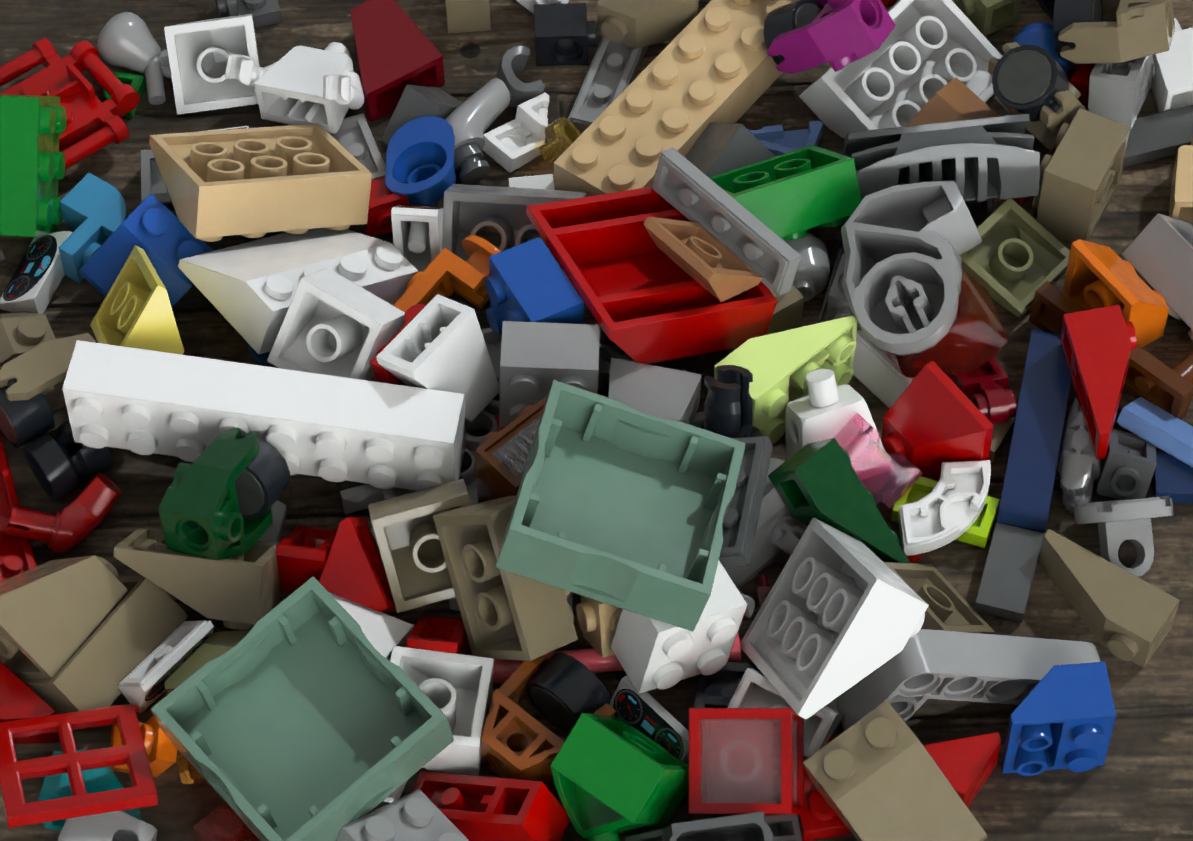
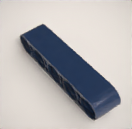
M1032 329L997 523L1045 533L1072 378L1061 345V334Z

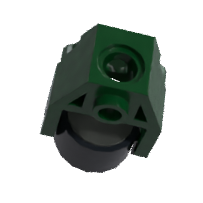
M233 428L219 434L193 464L180 462L175 470L173 482L167 488L158 508L167 550L218 561L248 552L272 525L273 512L271 506L284 493L290 483V471L286 460L280 452L264 439L258 438L256 431H252L246 436H241L240 428Z

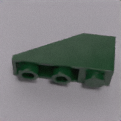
M835 438L806 444L768 475L791 515L806 526L810 524L814 517L861 541L883 562H910L901 548L899 537L888 527L876 507L873 494L864 487L851 466V459L848 453L838 444Z

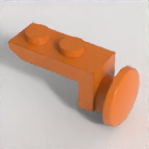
M469 235L462 240V247L469 256L466 261L444 247L424 271L417 272L410 279L405 293L393 306L406 312L407 309L416 304L427 305L437 294L449 298L455 291L481 309L490 299L485 286V279L489 277V256L501 251L489 241L476 235Z

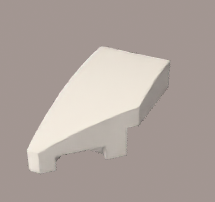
M544 92L518 105L514 120L483 134L485 146L482 150L509 173L543 153L548 127L549 95Z

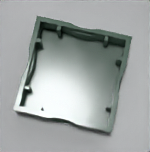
M553 380L538 421L495 567L694 632L711 595L723 544V518L734 496L746 443L680 421L654 417L637 411L620 401Z
M314 576L257 621L250 632L236 646L219 657L208 661L151 708L163 733L260 841H336L342 826L372 811L454 741L447 716L398 665L386 659L372 646L360 625Z

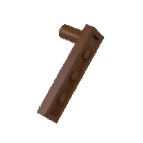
M1047 281L1035 291L1028 321L1042 331L1061 334L1063 314L1088 309ZM1137 345V348L1131 350L1123 389L1137 399L1142 397L1182 420L1187 415L1193 396V350L1171 369Z

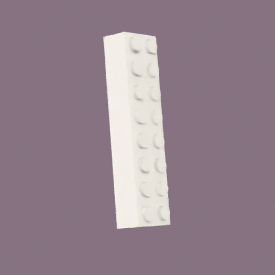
M80 340L76 341L62 388L74 442L83 443L91 448L113 447L127 449L140 455L155 453L176 456L182 460L194 462L219 434L233 428H240L241 436H246L250 432L256 431L258 438H262L274 446L286 460L290 475L318 476L331 482H343L346 480L367 483L379 489L395 487L416 491L459 480L466 449L464 394Z

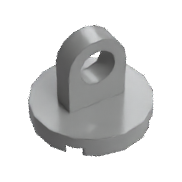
M1169 496L1075 504V507H1073L1075 524L1098 523L1101 557L1137 577L1143 576L1150 569L1154 560L1151 518L1174 515L1172 498ZM1126 540L1132 542L1137 551V559L1129 568L1123 566L1118 558V549Z

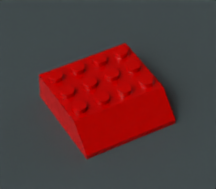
M652 187L527 206V216L607 337L636 362L651 364L738 348L748 339L767 334L777 300L766 285L760 282L759 285L720 302L655 245L643 225L647 217L681 221L689 220L654 191Z

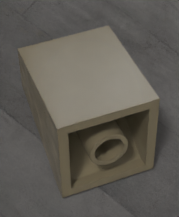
M92 555L51 560L1 581L0 662L20 680L53 678L128 591L117 579L119 574L116 568L106 559Z

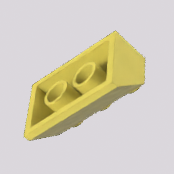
M135 245L90 324L98 343L183 355L185 351L167 290L144 249Z

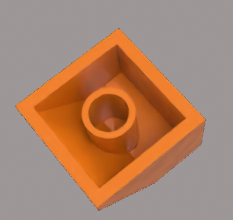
M1081 239L1071 243L1063 292L1088 310L1120 304L1125 322L1131 321L1134 325L1137 345L1141 348L1162 337L1170 309L1163 296L1156 290H1151L1137 275L1131 263L1127 260H1122L1110 247Z

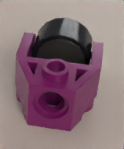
M797 0L769 12L764 21L763 34L768 50L766 53L773 58L777 64L776 69L778 71L796 74L829 62L833 70L837 72L848 64L878 50L896 25L881 0Z

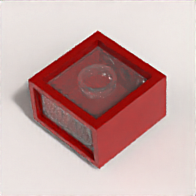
M689 708V813L748 814L763 812V814H804V718L798 716L792 708Z

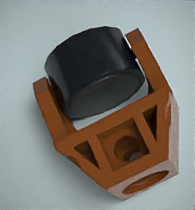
M554 653L549 660L547 656L543 655L532 661H524L503 685L493 692L492 703L481 736V763L500 778L542 781L543 783L554 780L550 766L563 746L564 741L517 704L527 694L543 716L556 727L570 734L582 713L614 716L616 710L610 706V694L592 671L567 654Z

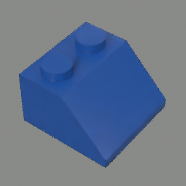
M150 193L82 266L78 273L106 297L136 245L144 249L167 290L171 307H173L193 286L189 278L178 268L179 260L214 250L204 241L196 239L179 221L178 217Z

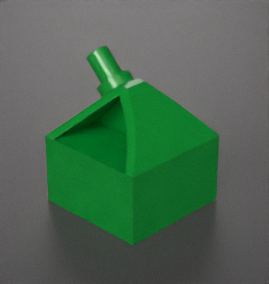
M582 713L550 766L556 789L570 821L577 833L587 838L588 841H620L618 833L667 825L689 790V765L616 716Z

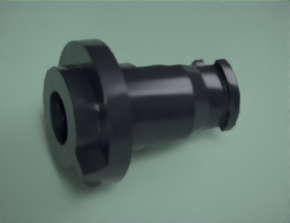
M735 365L717 366V380L711 376L705 377V386L708 388V394L704 402V425L699 428L729 438L763 436L758 428L752 426L753 402L749 393V382H753V374L748 369Z

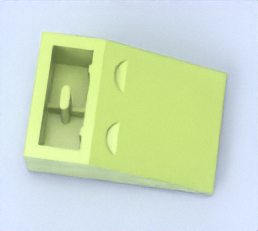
M851 315L748 339L714 366V379L717 380V366L721 365L741 366L753 374V382H749V393L753 402L752 426L758 428L763 436H768L771 444H774L786 431V405L790 401L809 396L805 378L808 373L818 369H831L834 371L837 386L847 385L854 374L857 320Z

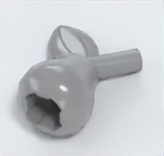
M122 12L113 16L98 36L97 50L99 56L113 66L145 73L149 103L152 105L163 104L166 101L163 77L171 78L167 49L161 51L160 46L141 17L132 12Z

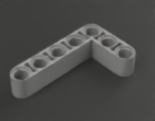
M920 629L914 637L909 638L901 652L835 698V704L838 713L843 715L841 719L843 731L847 730L886 700L904 722L927 699L1020 705L1054 665L1101 662L1096 646L1089 642Z

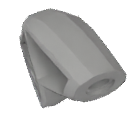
M954 180L895 185L866 195L841 227L842 242L846 255L842 287L848 307L865 336L881 350L897 355L919 354L934 347L949 332L957 317L962 282L960 255L982 243V239Z

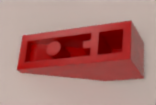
M1120 304L1063 314L1060 341L1096 460L1106 458L1128 371L1131 350L1137 348L1134 325L1131 321L1125 322Z
M421 771L410 792L412 793L420 789L469 841H560L570 821L565 809L542 781Z

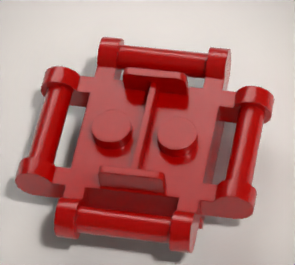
M43 37L32 44L33 49L0 67V87L40 64L45 67L0 94L60 97V106L65 107L67 116L64 134H59V152H64L65 170L113 142L118 145L130 138L129 131L120 117L129 113L138 105L140 96L132 86L123 84L100 60L99 52L91 42H78L71 49L69 55L61 58L50 41ZM87 70L111 96L110 99L102 103L95 95L91 83L81 72Z

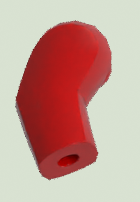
M98 473L71 503L63 507L62 511H57L55 515L13 504L5 534L48 543V549H52V553L68 552L88 537L102 522L122 494V491L108 477Z

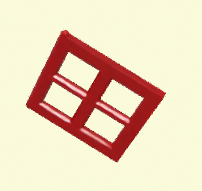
M132 703L0 722V788L8 828L158 805L157 791L136 715L139 712V707ZM117 724L122 746L77 752L72 730ZM58 732L63 754L17 761L13 739ZM127 764L133 787L86 793L82 771ZM67 773L72 796L25 803L21 780Z

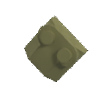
M1011 198L1007 199L977 228L982 243L960 255L962 262L961 285L971 290L984 291L1019 318L1032 308L1035 291L1047 281L1055 285L1066 273L1070 250Z

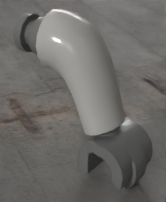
M524 45L514 46L507 50L501 59L495 78L471 95L445 119L452 126L455 137L454 170L460 172L459 179L464 185L474 184L482 180L491 170L488 162L483 160L484 155L481 150L485 146L483 134L508 106L517 108L518 105L544 92L545 86L541 79L524 83L516 77L523 73L531 53L530 49Z

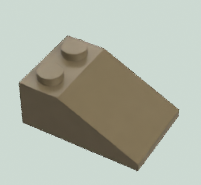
M141 526L114 547V558L206 618L223 620V626L227 628L250 629L253 627V624L255 625L257 621L280 602L281 580L276 559L277 543L257 541L248 552L218 561L167 550L163 529Z
M887 700L803 762L811 783L857 841H983L987 838L986 832L920 740Z

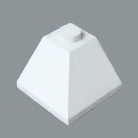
M252 14L207 19L164 27L177 115L258 104L255 88L241 83L238 79L225 78L228 54H240L254 59L253 65L260 66Z

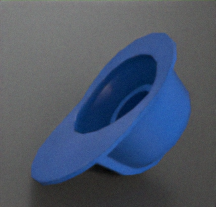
M422 116L408 121L395 132L389 141L386 154L385 184L392 193L406 195L410 205L436 207V202L444 198V191L456 183L453 165L455 137L452 126L445 119L436 116Z

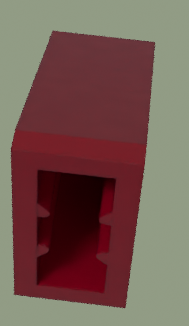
M366 0L350 9L354 45L364 93L366 117L370 122L395 110L406 85L438 88L445 85L443 55L395 0Z

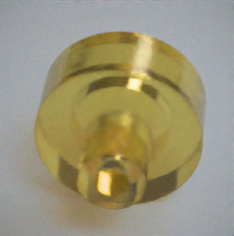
M559 117L545 127V136L548 142L539 148L540 153L546 161L551 162L556 157H560L581 134L571 121L565 117Z

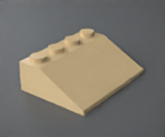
M318 123L150 135L149 144L177 217L196 239L215 242L221 240L223 236L232 235L260 238L265 236L267 232L279 231L289 234H304L308 232V229L314 228L343 231L349 229L350 225L367 224L372 173Z

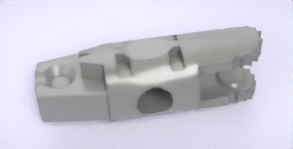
M1074 398L1064 426L1057 468L1061 476L1060 487L1063 489V505H1065L1066 510H1069L1070 513H1074L1073 507H1075V504H1085L1092 501L1094 482L1100 477L1102 459L1096 460L1078 398Z

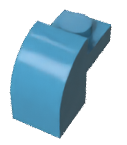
M89 172L60 201L66 229L73 233L58 249L65 276L78 283L84 279L78 271L128 217L126 204L121 193L114 186Z

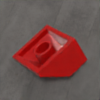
M931 361L923 367L884 415L881 442L887 457L895 463L899 462L908 473L940 479L942 462L989 460L994 425L934 361Z

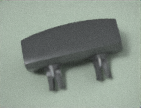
M1029 114L865 130L847 133L845 137L843 155L854 158L861 201L866 195L895 185L954 180L964 201H966L968 210L977 215L983 201L986 203L989 214L995 207V198L1002 200L1038 196L1040 152L1033 151L1034 135L1024 134L1026 126L1030 121Z

